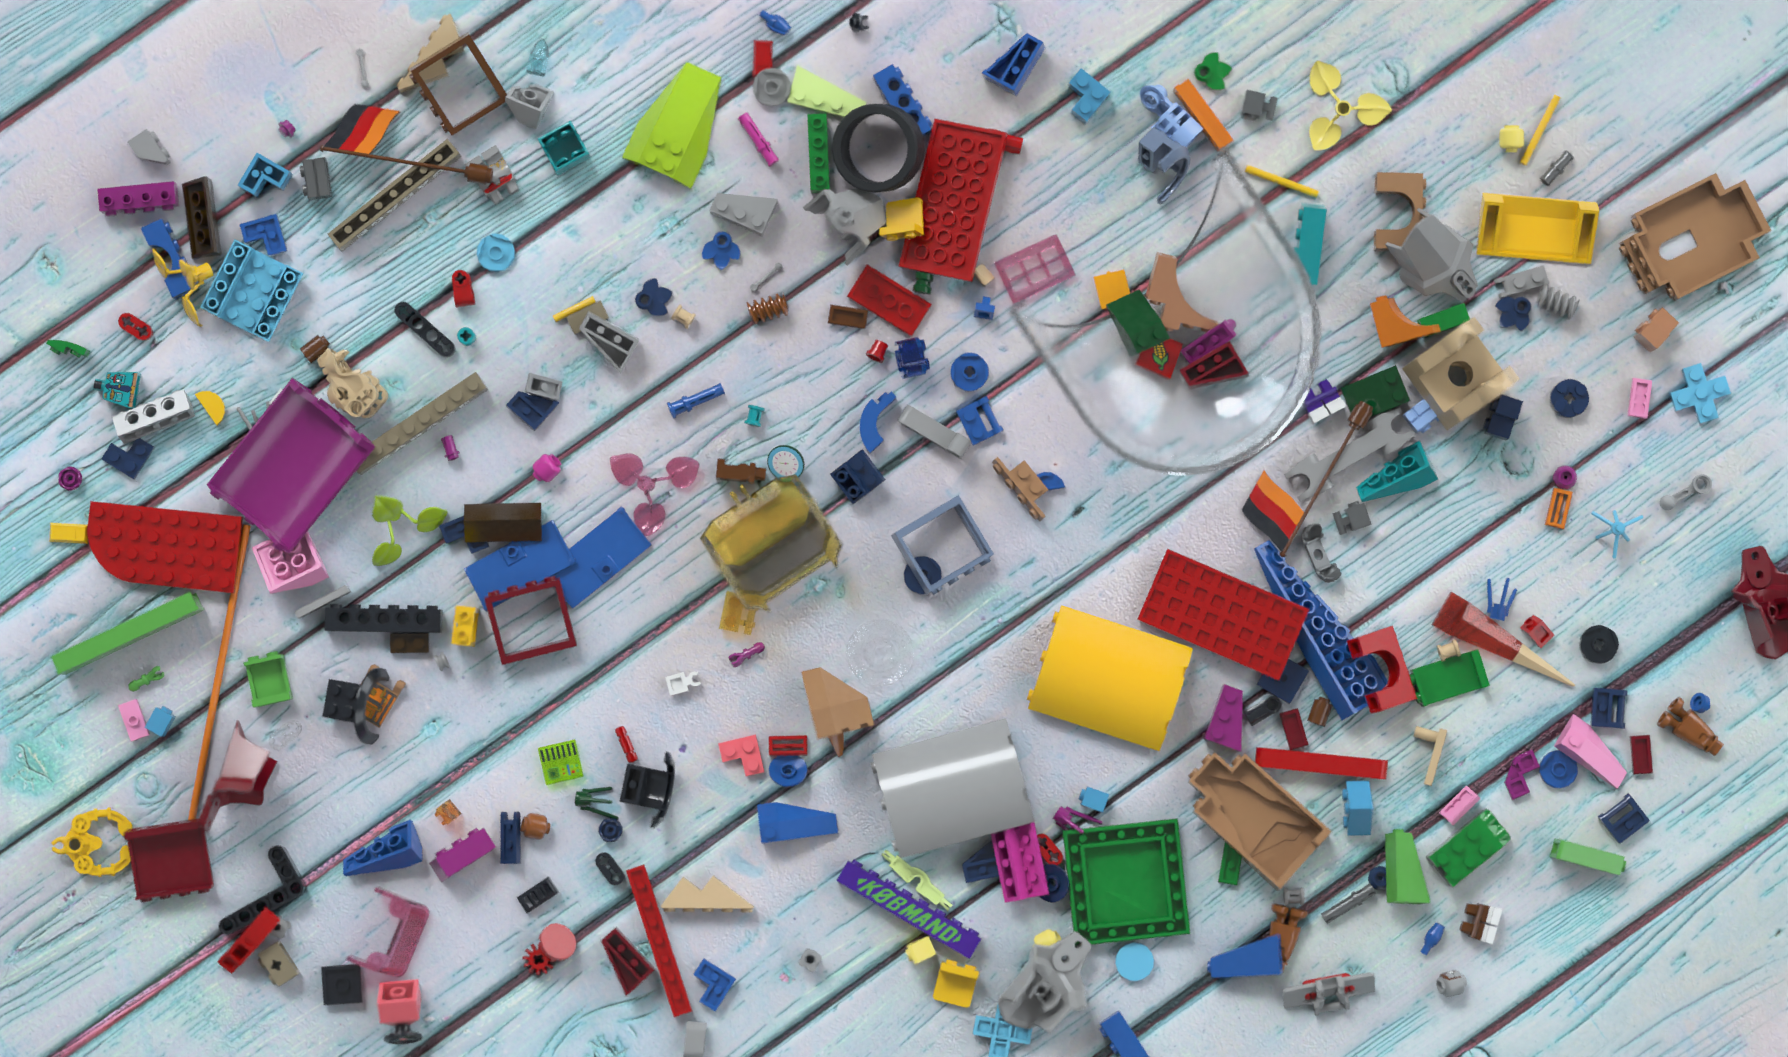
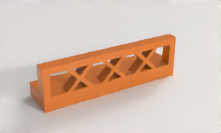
M1189 79L1174 87L1173 92L1192 118L1204 128L1203 133L1217 152L1233 141L1231 135Z

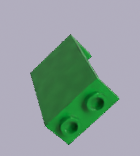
M1479 649L1463 653L1461 656L1456 655L1447 658L1443 662L1440 660L1411 669V674H1409L1412 685H1415L1417 691L1415 693L1417 697L1416 702L1421 704V707L1490 686Z

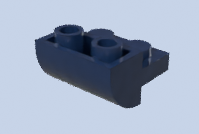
M863 449L830 473L852 504L861 500L886 480Z

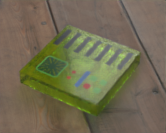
M576 739L538 748L546 785L584 777Z

